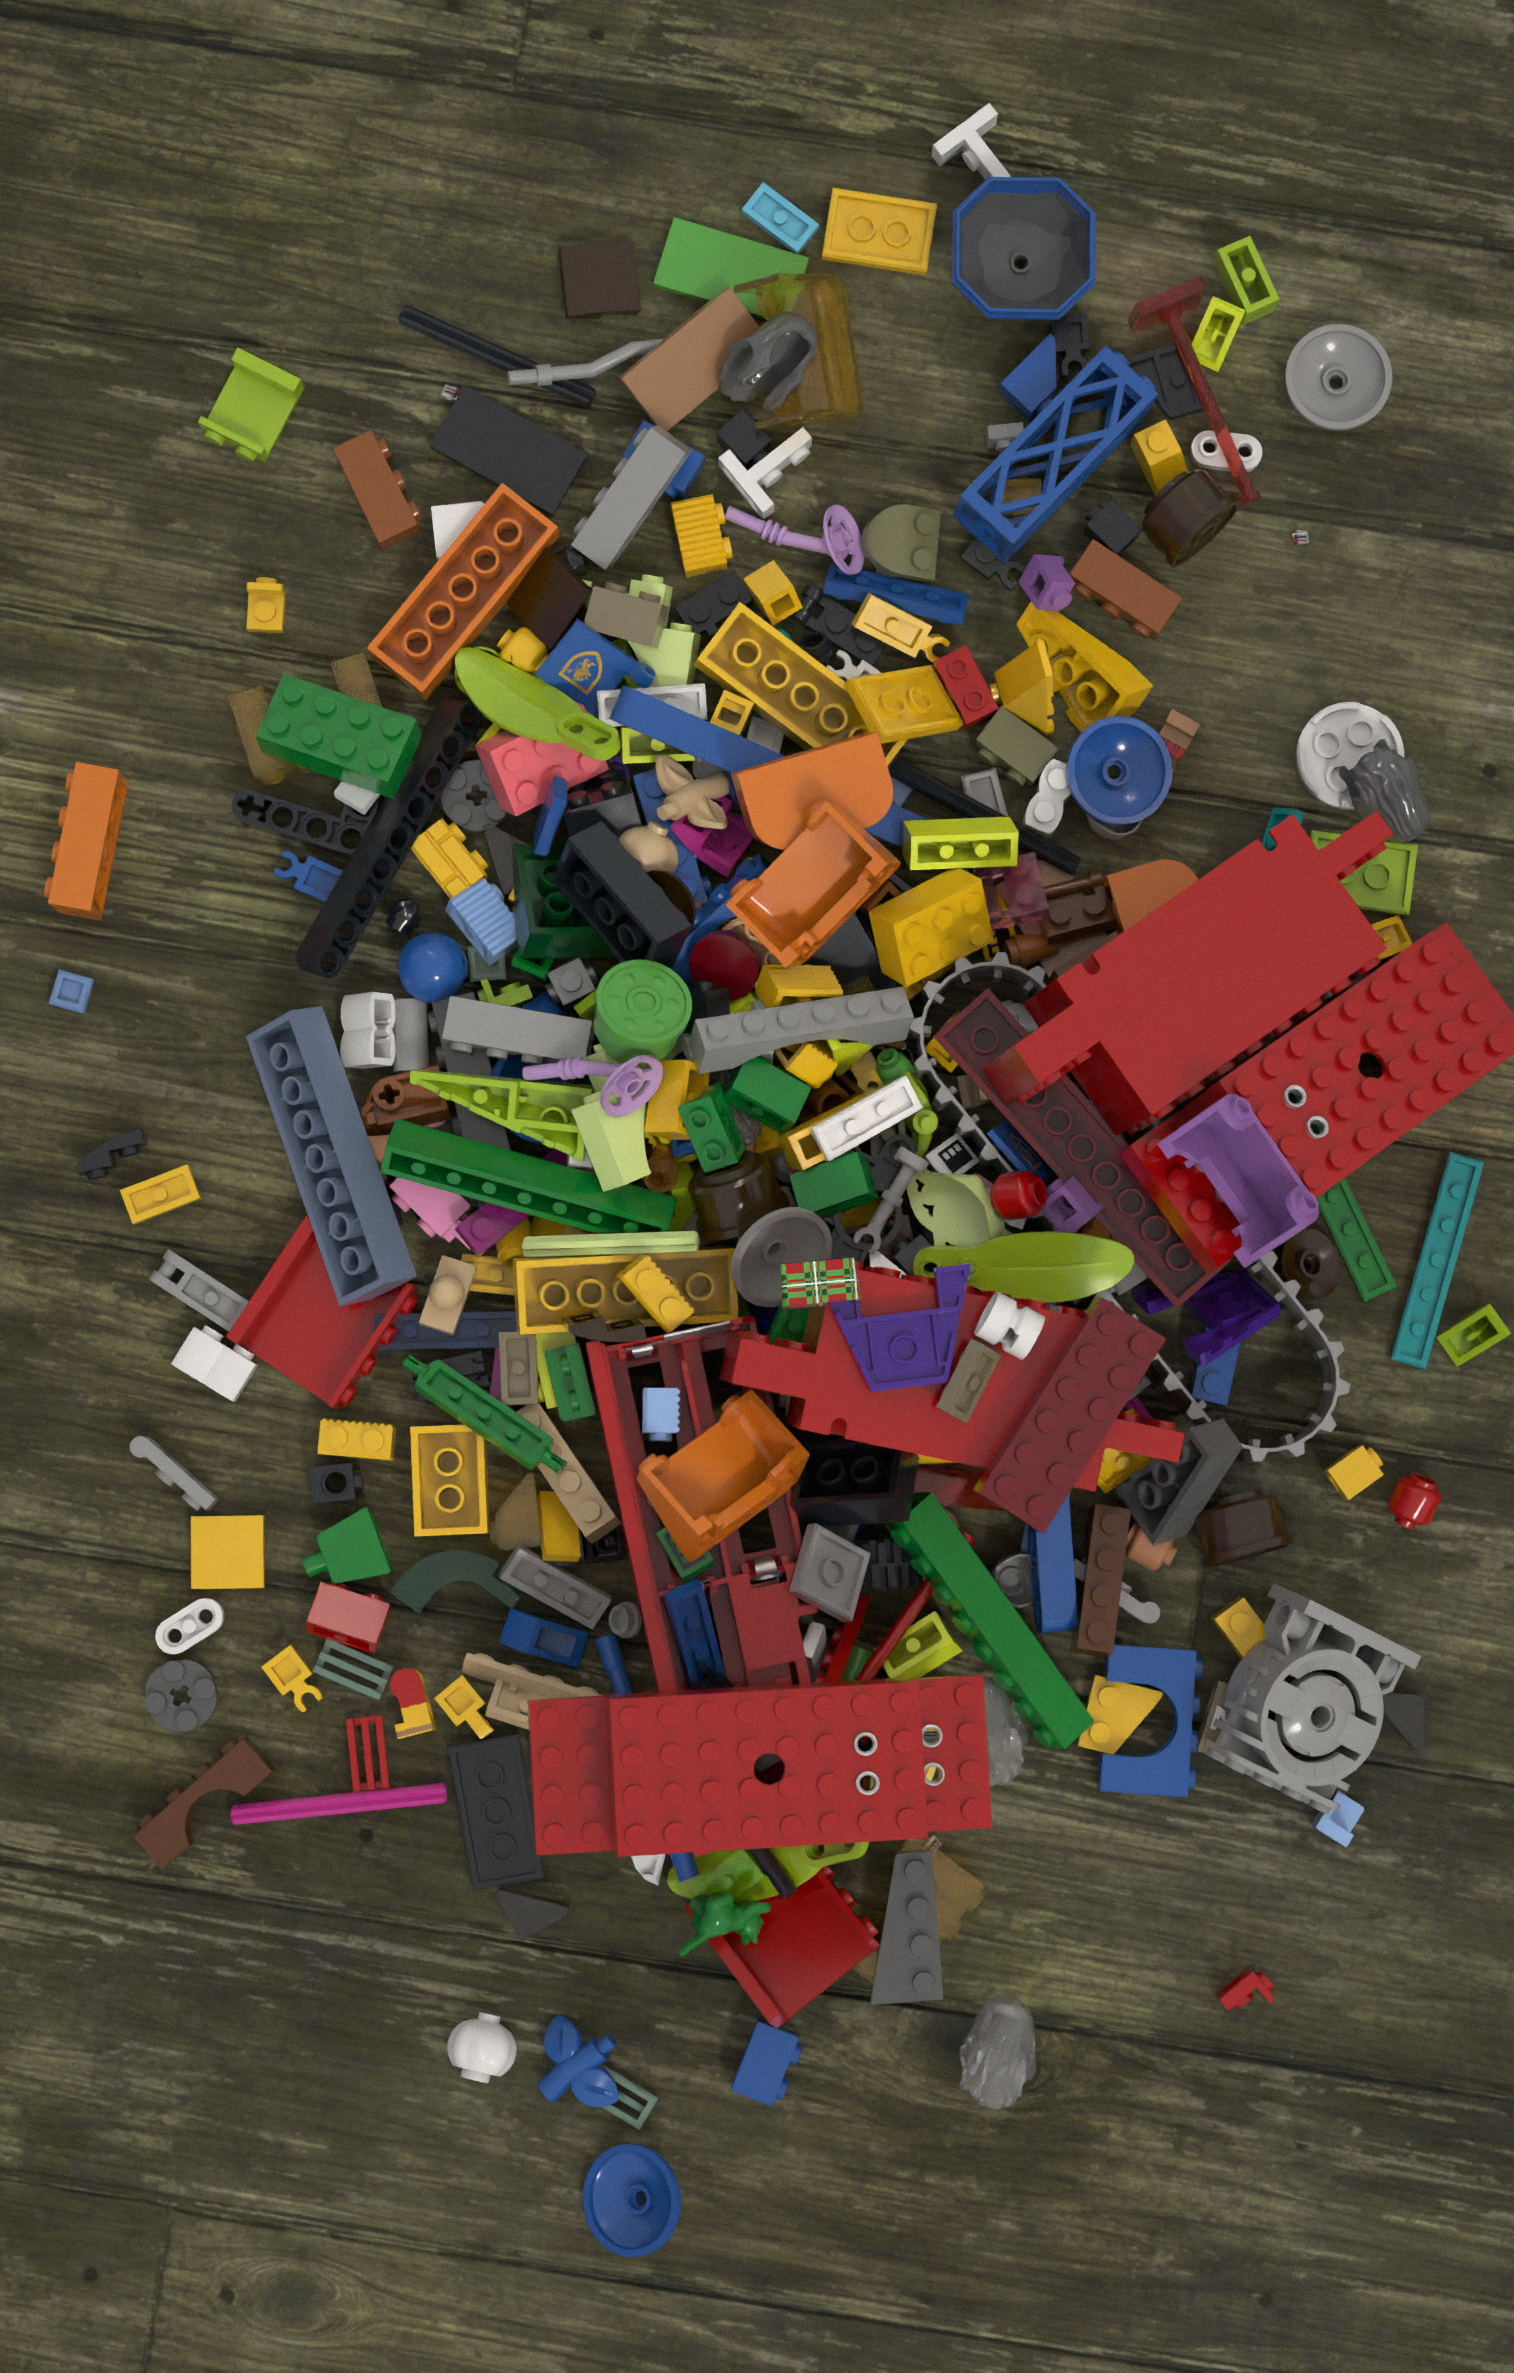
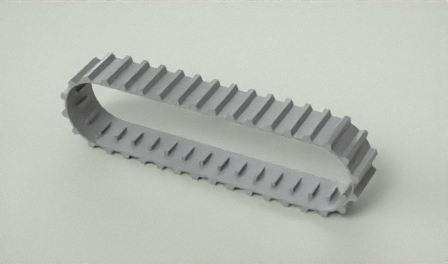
M997 952L992 962H980L973 965L965 957H961L955 960L951 975L946 977L940 984L928 981L920 996L924 1010L921 1017L913 1019L906 1039L916 1044L918 1059L914 1062L913 1068L919 1080H927L932 1090L936 1093L931 1106L936 1112L948 1109L959 1122L954 1135L958 1133L962 1139L971 1137L981 1150L978 1156V1165L981 1168L993 1165L1000 1175L1013 1172V1170L998 1153L1001 1151L996 1144L993 1146L976 1125L980 1120L976 1114L970 1117L955 1099L956 1088L952 1085L948 1089L933 1069L937 1066L935 1057L928 1060L924 1046V1037H930L932 1026H925L924 1022L932 1004L938 1008L943 1004L945 998L941 994L957 983H960L962 988L968 986L970 979L975 977H992V982L998 983L1001 978L1013 981L1023 987L1021 992L1025 995H1028L1029 992L1035 995L1046 987L1043 983L1044 969L1036 966L1026 971L1019 966L1011 965L1005 952ZM1161 1118L1138 1130L1137 1133L1139 1134L1141 1131H1144L1147 1134L1158 1126ZM1042 1210L1037 1216L1026 1218L1025 1224L1037 1221L1044 1231L1060 1232ZM1273 1251L1268 1252L1250 1264L1251 1267L1247 1271L1251 1275L1258 1274L1274 1294L1272 1297L1281 1303L1296 1322L1292 1326L1296 1332L1302 1330L1317 1351L1312 1353L1315 1360L1320 1359L1323 1369V1383H1320L1318 1386V1391H1322L1323 1394L1316 1414H1308L1305 1420L1310 1423L1298 1436L1293 1438L1291 1433L1280 1436L1283 1444L1271 1448H1260L1259 1439H1249L1248 1445L1241 1444L1243 1446L1240 1451L1242 1462L1248 1463L1263 1462L1268 1452L1278 1451L1284 1458L1298 1457L1304 1454V1441L1313 1437L1316 1433L1332 1432L1337 1424L1332 1418L1331 1413L1336 1405L1337 1397L1349 1393L1350 1383L1340 1378L1337 1361L1339 1355L1345 1350L1342 1342H1329L1319 1327L1324 1316L1318 1308L1306 1311L1296 1299V1295L1301 1288L1296 1280L1283 1282L1273 1270V1266L1278 1259ZM1113 1286L1091 1295L1087 1301L1090 1305L1094 1297H1103L1123 1310L1111 1295L1116 1291ZM1135 1314L1131 1315L1132 1317L1138 1320V1317ZM1157 1353L1151 1363L1152 1367L1160 1375L1155 1388L1159 1393L1172 1391L1183 1404L1177 1414L1182 1422L1195 1419L1198 1425L1212 1422L1203 1411V1408L1207 1406L1204 1400L1196 1402L1179 1381L1184 1375L1180 1371L1173 1373Z

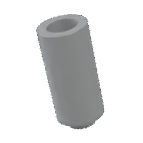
M415 998L396 999L395 1024L392 1029L396 1042L393 1073L402 1074L413 1069L428 1068L427 1003Z

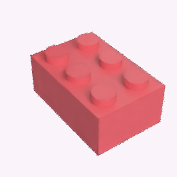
M577 703L582 709V711L584 713H587L584 705ZM507 730L475 745L501 810L514 816H518L544 803L553 776L565 778L567 790H569V787L585 782L609 770L606 760L591 759L562 743L537 741L516 735Z

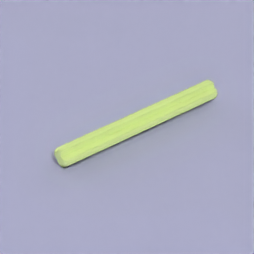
M696 1231L526 1236L522 1243V1250L526 1258L695 1253L699 1249L700 1239Z

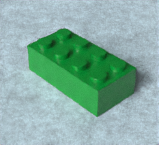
M283 674L255 737L263 754L394 799L422 735L415 718Z

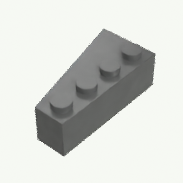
M1224 1419L1187 1429L1184 1432L1179 1463L1152 1458L1148 1461L1149 1464L1145 1468L1132 1474L1128 1482L1122 1483L1115 1488L1126 1507L1131 1509V1514L1152 1545L1187 1535L1196 1517L1202 1512L1243 1448Z

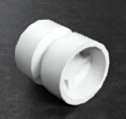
M996 1292L985 1307L977 1323L974 1335L992 1345L1001 1342L1002 1349L1005 1352L1023 1360L1036 1342L1043 1327L1045 1316L1028 1307L1018 1309L1017 1301L1000 1292Z

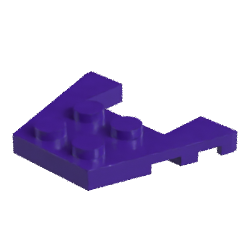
M969 1264L933 1268L938 1308L861 1317L859 1300L828 1302L870 1392L948 1382L957 1338L956 1332L960 1312L963 1308L966 1282L970 1272Z
M1244 1270L1216 1274L1183 1303L1209 1329L1184 1339L1185 1351L1201 1367L1207 1365L1279 1317L1280 1303ZM1146 1285L1132 1288L1133 1300L1148 1315L1173 1306L1159 1289L1146 1291Z

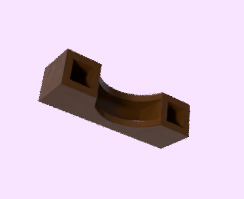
M1094 1504L1088 1510L1084 1541L1086 1555L1085 1572L1077 1609L1078 1623L1072 1635L1071 1653L1103 1658L1113 1654L1131 1509Z
M235 1737L218 1751L222 1755L220 1760L213 1766L207 1761L191 1775L195 1780L192 1785L185 1791L179 1786L163 1800L168 1805L158 1815L152 1810L136 1824L140 1831L133 1838L161 1870L166 1868L194 1843L190 1831V1817L195 1804L204 1794L213 1790L225 1789L246 1796L276 1770L248 1737L243 1738L240 1742Z

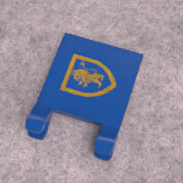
M576 619L535 673L536 676L557 688L575 702L583 704L585 710L597 719H599L597 691L614 690L626 674L640 687L649 688L655 676L653 668L635 660L579 619Z
M1007 1119L987 1133L1019 1171L1030 1170L1038 1178H1041L1043 1182L1054 1174L1053 1170Z

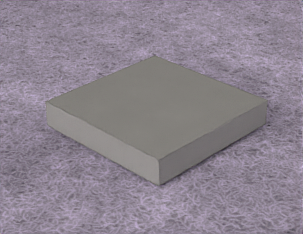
M816 1523L808 1524L788 1593L844 1623L850 1622L854 1617L871 1553Z

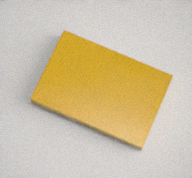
M832 188L822 260L926 276L937 203Z
M931 665L850 678L844 685L869 731L878 732L881 744L956 731L963 724L960 715Z

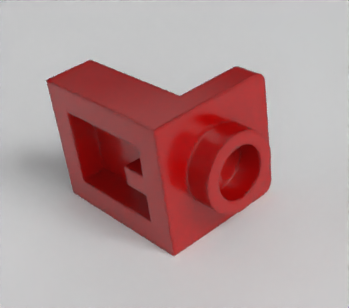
M1249 1967L1215 1994L1228 2011L1233 2007L1238 2010L1246 2005L1253 1998L1251 1992L1256 1988L1268 2003L1271 2004L1276 2000L1270 1993L1275 1988L1271 1981L1261 1970L1255 1974Z

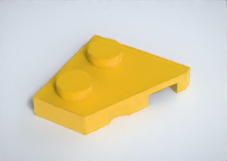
M1094 1675L1086 1710L1094 1722L1079 1736L1077 1746L1114 1754L1159 1702L1163 1692L1125 1682L1106 1681L1105 1677Z

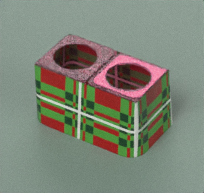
M854 1257L781 1263L783 1309L829 1305L828 1302L860 1300L862 1302Z

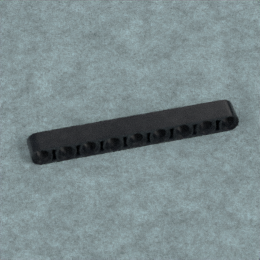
M447 696L437 705L421 733L422 738L395 798L392 799L385 796L296 954V962L302 971L330 979L336 977L343 969L482 724L483 714L471 700Z

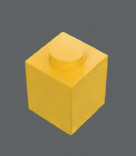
M774 560L743 578L749 593L754 599V603L763 612L772 626L803 608L792 583Z
M1363 1445L1356 1446L1323 1470L1343 1500H1350L1384 1475L1379 1468L1383 1465L1379 1456L1371 1447L1366 1450Z

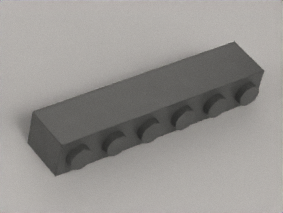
M474 992L454 996L477 1001ZM449 999L432 1002L433 1011L427 1012L431 1032H439L442 1046H437L435 1049L440 1068L447 1067V1071L451 1073L490 1076L493 1068L490 1057L486 1056V1050L472 1048V1053L451 1050V1044L446 1043L442 1039ZM455 1102L457 1116L451 1117L455 1135L512 1151L506 1127L468 1110L469 1108ZM470 1198L472 1208L477 1206L481 1208L487 1203Z

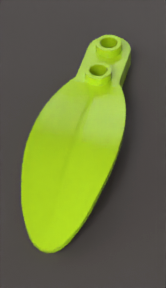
M465 647L457 652L455 667L464 691L478 710L499 727L525 738L548 743H562L594 760L605 761L619 752L621 743L617 729L584 713L574 700L557 688L484 651Z
M1024 1232L992 1238L975 1247H924L918 1251L914 1258L913 1272L914 1275L935 1278L934 1272L926 1271L924 1267L926 1263L933 1262L937 1267H945L969 1262L974 1265L975 1270L969 1273L966 1285L973 1286L981 1291L990 1290L1009 1294L1011 1298H1027L1046 1303H1056L1087 1297L1114 1286L1132 1270L1134 1255L1126 1245L1109 1238L1069 1232Z
M857 1842L854 1846L851 1843L824 1844L823 1854L819 1850V1845L774 1847L770 1849L796 1887L812 1878L822 1867L860 1858L865 1854L869 1842ZM748 1849L708 1851L709 1854L694 1857L700 1875L679 1882L673 1865L667 1876V1883L670 1889L676 1894L689 1899H693L700 1894L710 1896L715 1892L734 1895L733 1901H757L779 1895Z

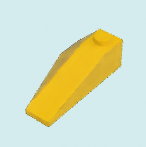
M1031 601L1016 624L1029 647L1038 641L1044 640L1053 673V691H1059L1068 707L1065 712L1080 732L1094 722L1114 716L1130 717L1137 711L1153 687L1128 660L1058 611L1037 610Z
M1042 640L1034 643L997 670L992 679L993 683L988 684V688L1000 707L1006 708L1043 737L1050 738L1054 733L1053 719L1048 720L1047 716L1054 714L1051 697L1054 696L1053 673L1045 643Z

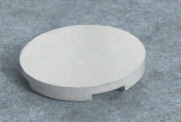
M1358 702L1337 703L1319 711L1304 727L1296 747L1297 770L1304 786L1315 798L1326 805L1338 809L1354 810L1348 787L1339 776V769L1341 766H1345L1348 770L1354 768L1364 754L1373 752L1374 745L1381 739H1385L1390 749H1395L1399 755L1404 757L1403 742L1396 726L1386 715L1384 716L1374 708Z

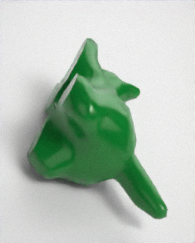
M715 1892L710 1896L704 1894L695 1896L690 1901L689 1908L692 1911L691 1925L696 1933L683 1942L679 1949L680 1957L686 1956L691 1950L704 1943L707 1939L719 1937L730 1932L739 1934L743 1945H748L750 1940L757 1944V1936L764 1924L760 1914L770 1912L771 1905L748 1900L733 1901L734 1895L724 1892Z

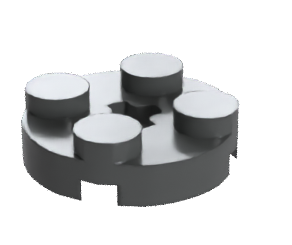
M471 760L459 764L441 795V803L446 816L467 832L483 833L491 831L501 824V821L505 819L508 813L501 810L481 760ZM479 787L481 792L487 793V798L481 799V805L474 806L472 800H467V794L472 793V788Z
M190 1659L171 1660L158 1667L149 1677L145 1687V1708L151 1718L162 1728L173 1732L191 1731L205 1724L216 1710L218 1691L215 1679L209 1669L197 1661ZM184 1685L189 1688L187 1695L191 1697L189 1703L182 1702L180 1705H177L174 1702L175 1696L172 1694L174 1688L181 1689Z

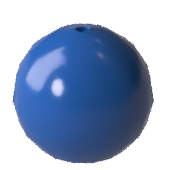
M425 932L409 940L403 947L398 957V971L401 983L410 996L425 1003H432L449 999L450 996H455L466 981L468 961L463 949L454 939L439 932Z

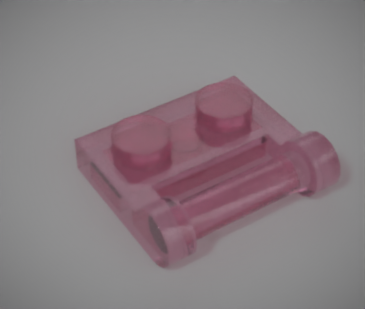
M1035 852L1018 856L1017 866L973 868V874L982 880L991 930H999L1050 917ZM1002 877L1005 880L1011 909L1004 911L999 907L993 881Z

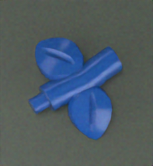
M557 2015L549 2024L544 2037L545 2052L556 2063L538 2081V2087L545 2098L554 2102L571 2086L572 2092L577 2099L587 2106L604 2107L617 2102V2085L610 2073L600 2066V2064L609 2059V2051L617 2045L614 2037L608 2033L600 2040L592 2038L583 2045L581 2034L575 2024L567 2018Z

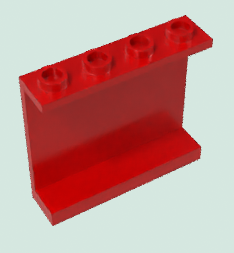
M306 1216L226 1337L325 1401L330 1407L339 1411L342 1405L347 1407L355 1398L358 1392L355 1386L362 1375L367 1377L376 1366L378 1358L375 1356L379 1351L380 1345L388 1346L396 1336L398 1328L395 1325L400 1315L408 1316L414 1309L418 1301L415 1295L419 1290L406 1282L372 1300L339 1307L309 1217ZM374 1314H386L374 1332Z
M829 1866L822 1867L812 1878L798 1886L797 1891L786 1899H782L780 1895L757 1900V1902L771 1905L770 1912L760 1914L764 1924L757 1936V1944L750 1940L748 1945H743L740 1935L735 1932L707 1939L766 2020L776 2029L880 1946L874 1938L878 1930L866 1915L861 1918L858 1917L852 1909L857 1903L843 1886L838 1890L830 1880L835 1874ZM687 1904L684 1909L692 1919V1911L689 1908V1904Z

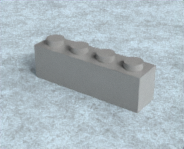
M659 425L653 426L649 430L644 428L632 444L636 450L628 460L624 457L615 468L612 475L616 479L609 489L603 487L592 504L596 506V509L589 518L584 516L573 530V534L577 537L571 545L604 570L615 565L693 451Z
M450 996L442 1039L446 1043H450V1049L454 1051L472 1053V1048L486 1050V1056L507 1060L508 1054L522 1056L521 1062L542 1065L543 1060L558 1063L561 1058L577 1056L584 1058L591 1055L595 1032L594 1022L590 1020Z

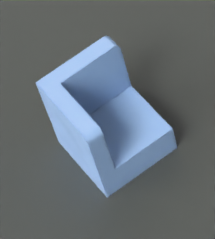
M1336 1789L1331 1800L1341 1805L1338 1812L1331 1809L1327 1815L1319 1811L1311 1825L1339 1844L1347 1847L1354 1836L1350 1832L1363 1813L1364 1807Z

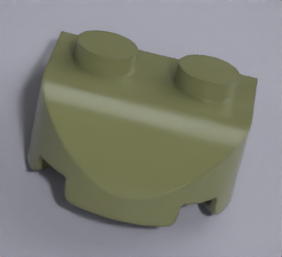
M899 504L882 510L868 521L862 534V550L864 556L869 557L871 563L877 569L875 572L894 578L900 577L927 583L935 581L941 510Z

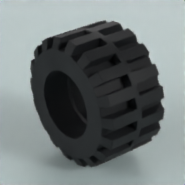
M893 1538L854 1540V1545L871 1553L860 1593L911 1589L923 1584L922 1575L911 1564V1556Z

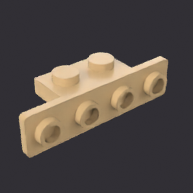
M466 1653L464 1659L463 1674L495 1684L485 1716L528 1730L527 1700L601 1696L590 1687L581 1686L577 1688L565 1684L560 1678L546 1675L543 1677L530 1673L527 1668L521 1665L511 1664L508 1666L496 1662L486 1654L477 1653L474 1655Z

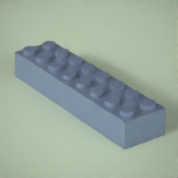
M323 1007L290 1010L247 1035L246 1039L339 1307L369 1301L417 1276Z

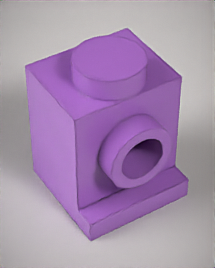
M1033 554L1018 582L1037 610L1060 611L1067 607L1072 600L1070 592L1075 582L1064 568L1065 560L1062 556Z
M1060 1176L1046 1188L1047 1201L1041 1210L1060 1232L1074 1233L1091 1220L1104 1206L1100 1201L1096 1203L1074 1176L1070 1177L1067 1181H1064Z

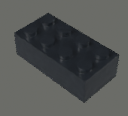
M602 821L569 837L552 882L621 963L630 960H650V962L654 961L672 969L692 926L685 914L674 906L665 895L663 889L658 884H655L643 870L640 862L630 855L620 843L617 835L611 832Z

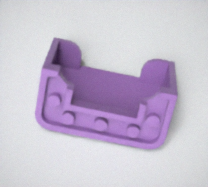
M1236 1094L1226 1095L1158 1143L1167 1159L1175 1155H1181L1188 1159L1184 1162L1187 1168L1198 1163L1239 1221L1240 1225L1233 1229L1232 1232L1236 1237L1241 1235L1242 1242L1241 1247L1234 1252V1255L1244 1268L1308 1227L1318 1218L1317 1199L1307 1190L1253 1113L1249 1102L1243 1097Z

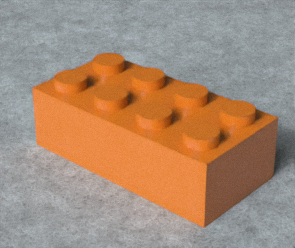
M76 762L74 771L68 772L65 786L66 792H70L68 804L61 807L58 821L59 827L63 828L60 842L55 841L51 861L56 863L53 877L48 876L44 891L45 898H49L48 904L61 914L102 921L129 781L118 769Z

